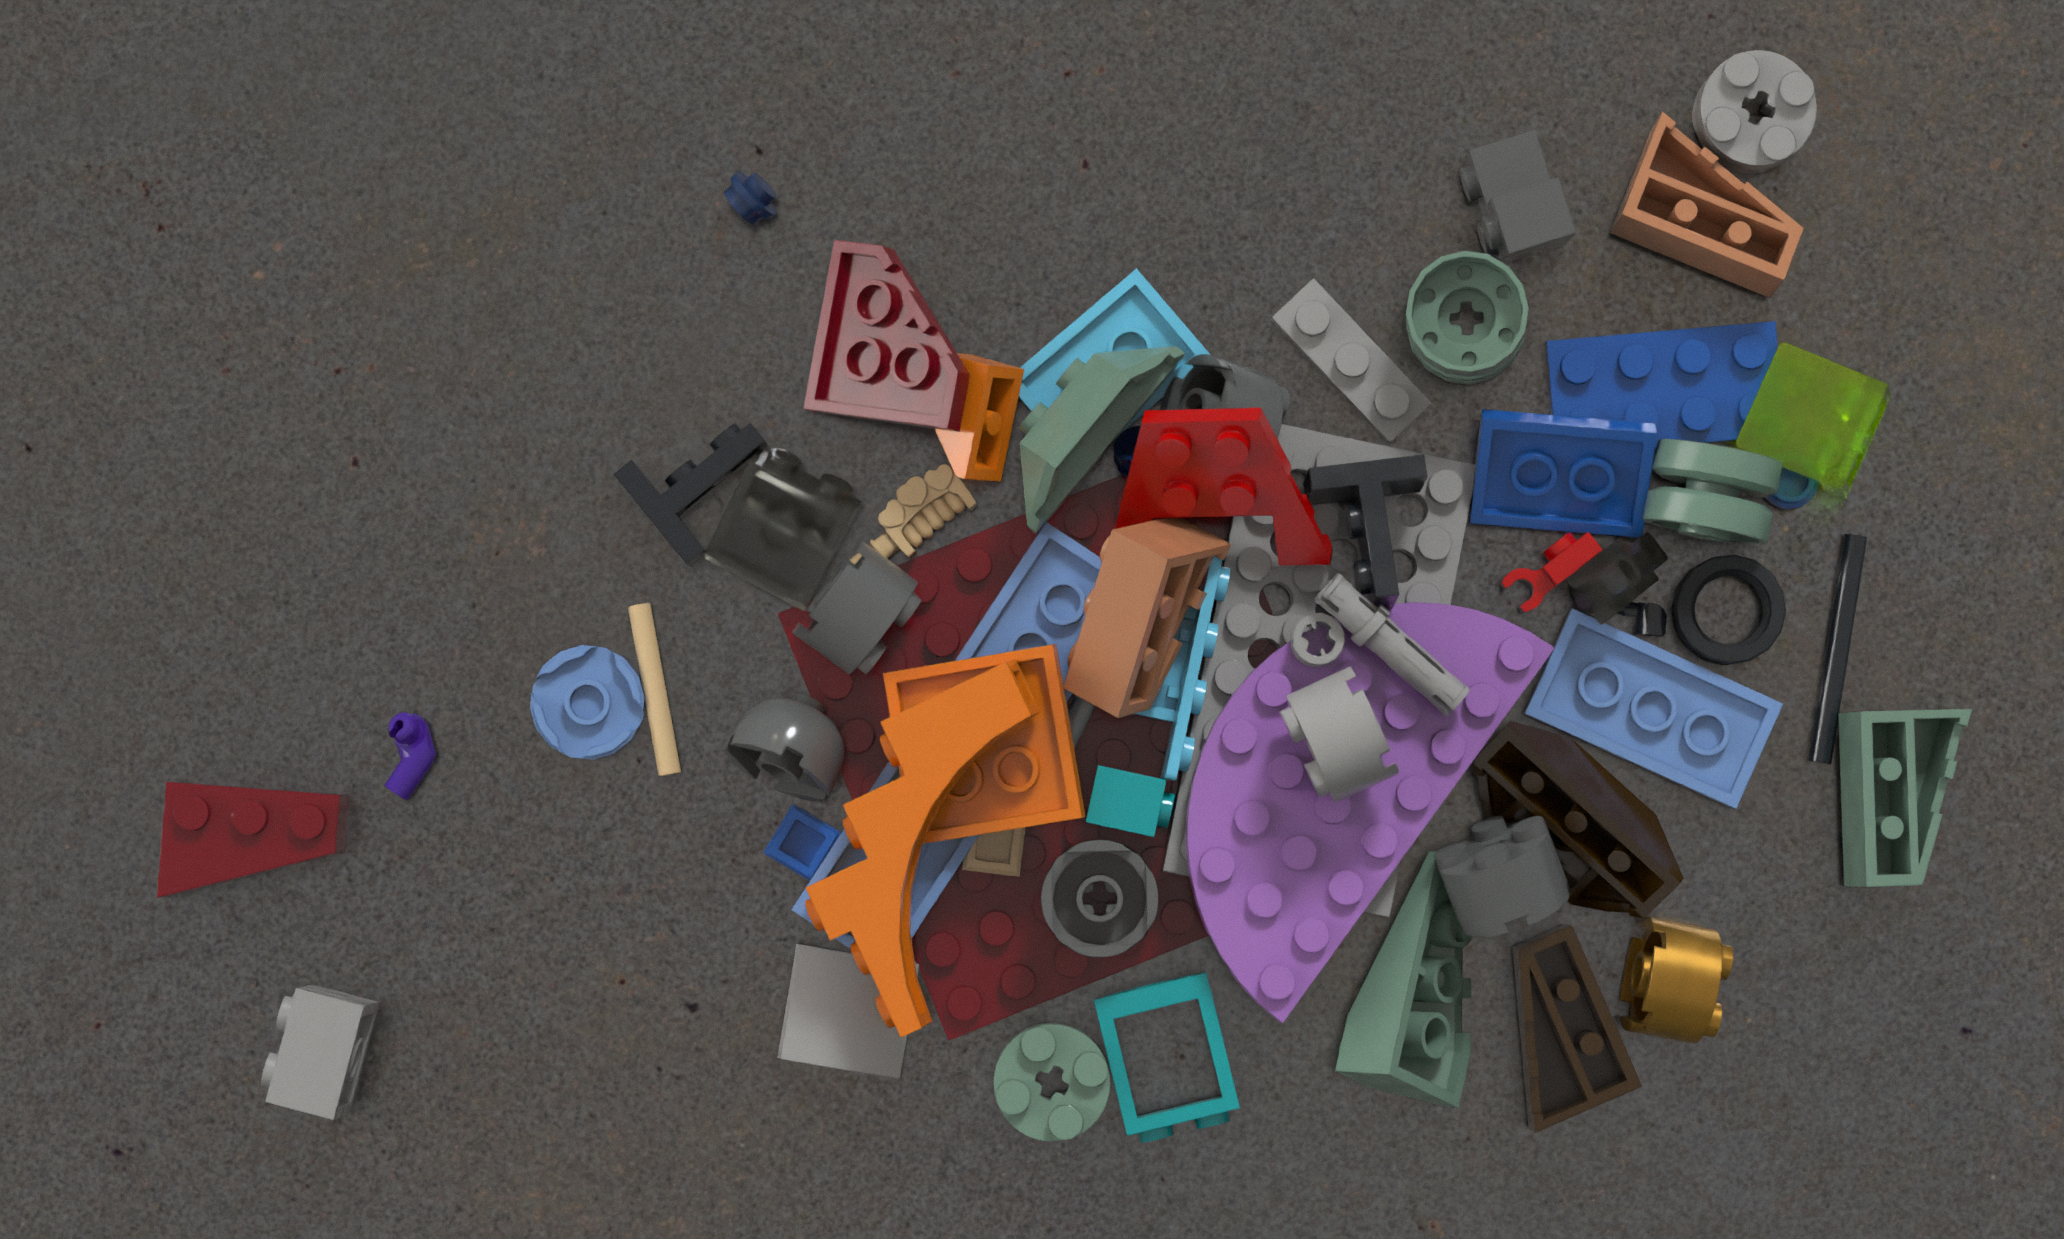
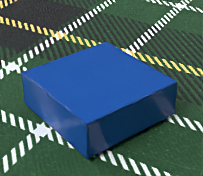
M792 804L763 853L810 881L842 832L797 805Z

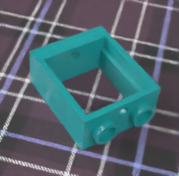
M1206 971L1093 998L1127 1136L1138 1133L1140 1143L1173 1136L1172 1125L1195 1120L1196 1128L1202 1129L1230 1121L1228 1111L1239 1109L1240 1106ZM1198 999L1221 1096L1137 1116L1113 1019Z

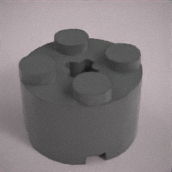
M1200 354L1191 358L1186 364L1193 366V368L1186 374L1184 379L1174 376L1163 397L1160 410L1261 408L1277 439L1281 429L1282 418L1286 415L1290 406L1289 391L1284 387L1278 386L1276 380L1271 375L1209 354Z
M863 540L859 541L854 547L862 555L854 564L847 558H844L806 609L811 613L809 617L813 619L809 627L807 628L798 622L792 632L848 675L856 668L867 674L887 647L880 640L893 622L900 628L903 627L921 602L919 596L914 593L918 581Z
M1502 816L1483 819L1471 827L1473 836L1460 843L1445 846L1434 854L1435 862L1457 920L1461 924L1464 933L1471 937H1492L1509 933L1506 922L1523 916L1527 926H1530L1559 910L1568 901L1570 896L1565 873L1542 816H1534L1508 824L1505 823Z
M1090 840L1072 846L1053 862L1042 886V911L1049 929L1066 947L1085 956L1110 957L1132 948L1149 931L1155 920L1158 908L1157 884L1149 866L1135 851L1113 841ZM1097 881L1105 882L1106 890L1108 892H1116L1117 896L1116 903L1107 904L1106 914L1102 915L1094 914L1093 906L1083 904L1082 900L1083 893L1092 892L1093 882Z

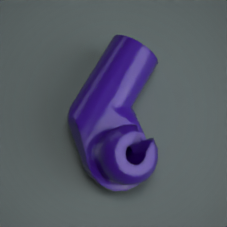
M401 712L396 714L388 725L389 736L395 739L401 761L384 786L408 801L433 765L436 752L429 725L423 718L417 714Z

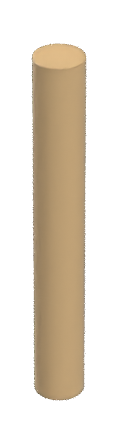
M643 603L629 606V617L645 696L658 776L681 773L651 604Z

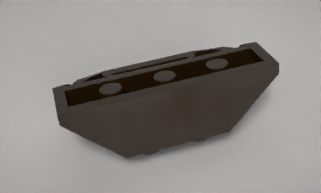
M1510 721L1473 760L1472 766L1474 775H1477L1479 797L1485 819L1493 816H1502L1505 823L1508 824L1534 816H1542L1544 818L1569 887L1567 889L1570 894L1568 902L1572 905L1607 912L1629 913L1633 917L1645 918L1684 879L1657 815L1571 737Z

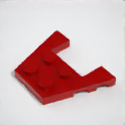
M1261 408L1144 410L1114 529L1153 521L1156 518L1272 516L1279 566L1331 565L1333 553L1332 543L1327 534L1322 535L1314 519L1315 510L1307 495L1301 494L1290 473L1292 466Z

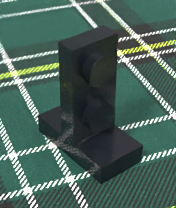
M735 423L719 434L709 444L714 453L697 466L692 460H689L677 468L665 479V483L670 488L662 495L632 460L614 473V476L683 561L690 567L708 552L681 520L680 516L768 445L751 423L742 430Z
M1424 454L1312 467L1308 469L1303 482L1304 493L1307 495L1311 505L1352 500V504L1345 505V521L1349 539L1358 538L1361 560L1354 561L1356 590L1362 595L1367 594V599L1376 607L1382 604L1387 610L1393 609L1399 597L1384 497L1421 492L1428 477Z

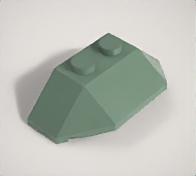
M1177 346L1094 353L1086 364L1077 357L1056 382V385L1063 391L1052 405L1047 408L1043 403L1039 402L1018 428L1026 434L1020 442L1027 528L1035 535H1037L1044 524L1053 516L1184 359L1185 353Z

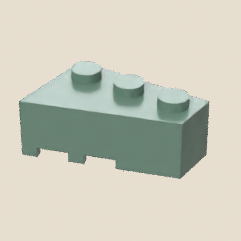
M1972 709L1838 713L1844 886L1923 885L1943 815L1939 814L1948 779H1953L1957 765V761H1954L1963 727L1968 726Z

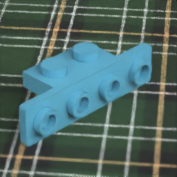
M1215 556L1200 584V590L1207 593L1199 610L1193 607L1188 608L1174 636V639L1183 644L1151 709L1134 713V715L1171 722L1160 779L1167 781H1176L1178 770L1188 772L1193 755L1195 738L1186 736L1190 713L1200 715L1207 681L1199 680L1198 674L1202 657L1212 658L1219 628L1218 624L1209 623L1214 600L1224 601L1230 577V568L1221 566L1222 560Z

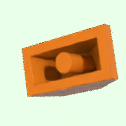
M957 353L970 374L960 432L935 429L936 434L957 477L1001 482L1024 369L972 354Z

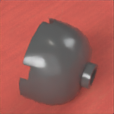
M796 694L794 699L783 697L767 699L758 702L747 710L735 726L725 753L733 764L752 778L757 779L760 771H763L770 777L779 780L780 782L773 789L803 800L819 802L825 800L827 795H830L838 780L844 759V741L834 722L824 715L827 709L821 702L804 694Z

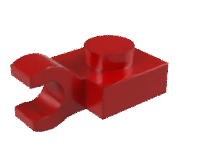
M1589 531L1578 540L1574 538L1571 532H1568L1543 552L1549 563L1539 570L1515 569L1503 578L1500 585L1505 590L1515 581L1522 580L1527 582L1531 586L1532 595L1519 609L1522 613L1529 612L1541 603L1543 597L1550 590L1603 549Z

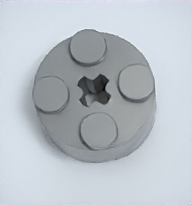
M1753 50L1734 54L1713 71L1703 83L1695 98L1692 122L1701 145L1719 158L1717 162L1725 169L1735 173L1756 174L1783 164L1804 145L1814 127L1817 104L1813 81L1797 64L1778 53ZM1751 101L1759 103L1760 112L1766 115L1757 124L1748 122L1749 112L1742 108L1747 107Z
M1351 666L1286 695L1290 707L1279 711L1293 742L1298 743L1305 739L1314 760L1304 764V767L1318 797H1323L1330 793L1335 803L1400 774L1396 763H1391L1387 766L1383 764L1380 755L1391 750L1363 689L1351 693L1346 681L1356 677Z

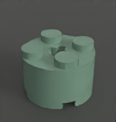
M1060 1022L1033 1025L1015 1035L1002 1050L994 1073V1093L1003 1116L1019 1132L1041 1141L1072 1139L1085 1132L1102 1114L1110 1092L1109 1068L1100 1047L1084 1031ZM1053 1066H1057L1063 1069L1062 1080L1068 1084V1087L1064 1092L1055 1090L1051 1097L1045 1096L1041 1093L1042 1083L1035 1079L1039 1071L1049 1073Z

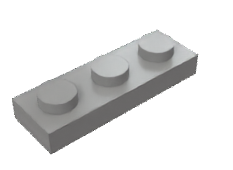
M1314 278L1271 318L1275 325L1388 444L1432 404Z

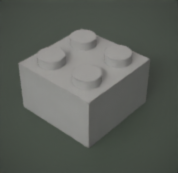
M313 984L296 988L292 997L285 996L276 1022V1029L284 1031L280 1049L277 1054L269 1053L261 1078V1086L269 1088L265 1102L331 1120L350 1114L379 1002Z

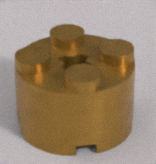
M1646 916L1639 925L1648 930L1643 939L1632 937L1623 967L1620 1001L1630 1003L1631 1017L1620 1015L1623 1029L1625 1031L1693 1044L1699 1042L1703 1036L1715 1037L1722 1018V1006L1720 1003H1716L1720 980H1727L1733 964V947L1722 944L1720 935L1715 929Z

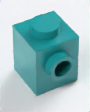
M1098 765L1086 822L1154 837L1156 826L1168 828L1175 794L1164 792L1167 780Z

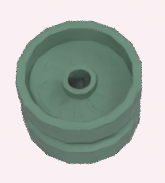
M1660 439L1657 442L1653 470L1661 478L1686 485V488L1662 486L1649 490L1643 520L1652 525L1675 530L1680 534L1699 539L1726 543L1735 541L1751 544H1768L1773 513L1764 505L1741 499L1740 495L1769 497L1778 493L1783 463L1772 457L1725 446L1686 440Z

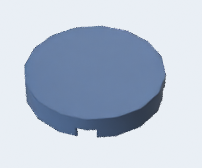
M580 645L560 651L542 666L533 685L530 710L536 730L550 747L571 758L596 760L616 754L634 739L644 720L645 696L639 674L624 657L604 647Z

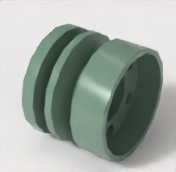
M1461 251L1441 256L1421 271L1409 291L1406 310V330L1412 352L1427 371L1446 382L1472 385L1492 380L1512 365L1524 345L1529 307L1523 284L1508 265L1489 254ZM1465 309L1471 310L1473 319L1483 321V323L1474 325L1473 334L1468 336L1462 335L1460 326L1451 325L1450 321L1459 320L1460 311Z

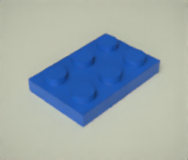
M1482 409L1473 493L1469 512L1470 523L1587 533L1589 531L1590 534L1642 538L1645 523L1643 515L1650 486L1657 436L1656 424Z

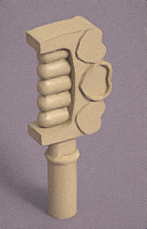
M942 464L936 470L927 471L924 479L914 476L897 489V500H890L887 503L886 509L879 513L878 520L886 532L877 539L870 540L869 545L887 559L900 549L909 558H912L917 554L913 547L920 546L923 543V538L928 539L934 534L933 529H942L944 521H952L955 518V513L964 512L966 506L972 511L978 506V503L962 480L955 475L953 469L949 465ZM857 553L850 561L855 564L862 555Z

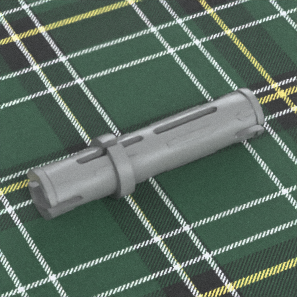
M1337 573L1314 599L1318 605L1323 607L1329 614H1332L1353 634L1350 639L1359 647L1364 644L1373 653L1375 652L1391 669L1427 698L1445 717L1469 693L1470 688L1466 684L1464 685L1457 677L1446 670L1440 662L1403 632L1388 617L1390 614L1389 610L1382 604L1376 607L1340 573Z

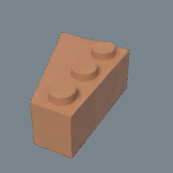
M1662 111L1650 130L1610 233L1770 298L1785 279L1804 228L1749 182L1744 184L1717 162L1719 158L1706 147L1701 149L1679 131L1675 127L1676 122Z
M1162 518L1113 529L1100 552L1102 564L1095 586L1087 596L1084 604L1085 619L1078 641L1073 645L1068 655L1067 663L1069 670L1063 688L1117 718L1151 709L1183 644L1174 639V636L1189 606L1200 609L1207 593L1198 588L1213 557L1224 560L1231 547V543L1183 518Z

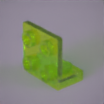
M1782 342L1776 350L1736 440V445L1740 450L1782 461L1783 468L1820 482L1825 493L1845 501L1892 397L1889 385L1811 352Z

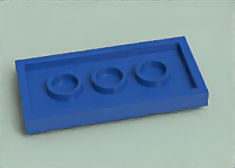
M1776 321L1551 340L1544 343L1551 415L1656 424L1657 431L1655 448L1660 439L1686 440L1709 444L1786 436Z

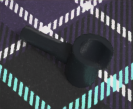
M1592 590L1588 604L1624 616H1635V635L1663 637L1666 634L1667 614L1660 605L1624 601Z

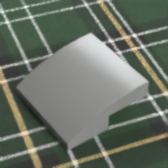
M796 944L777 1058L900 1078L907 1035L900 1037L896 1027L890 1029L884 1023L875 1000L880 995V992L872 975L868 974L865 976L860 971L852 952ZM915 963L916 973L918 974L919 964Z

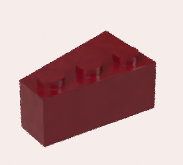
M166 782L156 898L170 897L345 853L350 795Z

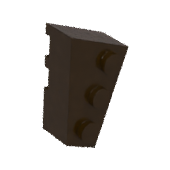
M1563 924L1513 946L1529 1130L1537 1133L1642 1087L1573 926Z

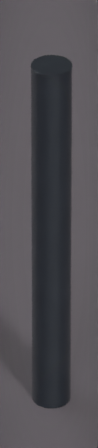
M1844 534L1808 759L1811 762L1830 765L1832 763L1839 719L1838 713H1840L1867 537Z

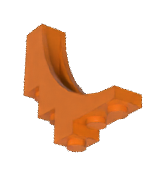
M1016 659L1004 662L880 722L885 731V734L880 736L883 751L893 767L901 765L905 775L843 804L848 815L842 819L845 832L856 850L863 848L867 859L805 887L810 899L805 901L806 910L810 920L819 932L825 930L831 941L851 931L856 941L851 944L854 960L865 976L868 974L872 975L880 992V995L875 998L878 1011L887 1027L890 1029L896 1027L900 1037L919 1030L932 1022L917 979L911 940L912 888L923 842L942 802L968 766L1002 735L1041 712Z

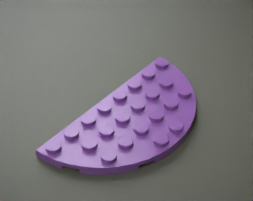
M1397 603L1393 609H1388L1390 611L1388 617L1403 632L1440 662L1446 670L1470 688L1463 701L1448 716L1442 715L1419 691H1416L1366 645L1363 644L1359 647L1350 639L1353 634L1341 622L1339 624L1344 631L1345 642L1341 653L1333 662L1324 667L1316 668L1303 665L1293 655L1289 641L1257 666L1230 696L1214 721L1198 757V764L1194 773L1190 798L1186 809L1185 845L1187 867L1197 909L1207 934L1210 935L1219 955L1240 986L1279 1023L1285 1021L1555 649L1553 646L1530 631L1502 618L1478 610L1440 603ZM1317 625L1313 632L1308 630L1302 633L1301 637L1309 642L1306 651L1311 655L1318 656V652L1321 649H1324L1326 654L1330 652L1332 643L1325 639L1328 631L1325 627ZM1351 666L1356 677L1346 681L1351 693L1363 689L1391 750L1380 755L1383 764L1387 766L1391 763H1396L1400 774L1335 803L1330 793L1323 797H1318L1304 767V764L1314 760L1305 739L1298 743L1293 742L1279 711L1290 707L1286 695Z

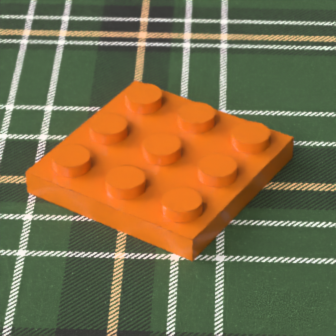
M1057 644L883 673L891 717L1004 662L1016 659L1041 711L1039 714L1002 735L968 766L942 802L923 844L1086 817ZM900 765V766H898V767H899L900 777H902V776H904L905 774H904V772H903V770H902V768H901V765Z

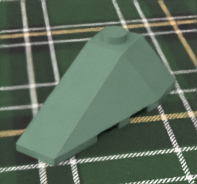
M1429 852L1347 1015L1335 1072L1371 1089L1449 1108H1459L1471 1054V1033L1462 1032V998H1471V979L1463 978L1462 974L1463 947L1468 945L1472 937L1464 933L1461 924L1457 920L1434 859L1436 852Z

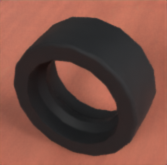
M1735 554L1712 557L1690 569L1677 586L1671 607L1674 629L1684 646L1702 660L1720 665L1748 662L1768 651L1781 634L1786 615L1784 593L1773 573L1756 560ZM1734 576L1744 579L1755 588L1761 598L1763 613L1760 625L1752 636L1740 643L1724 644L1713 641L1702 632L1696 621L1694 607L1697 596L1705 584L1717 577Z

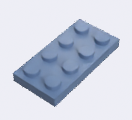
M1573 608L1570 609L1553 646L1555 649L1547 659L1523 714L1727 807L1737 809L1783 703Z

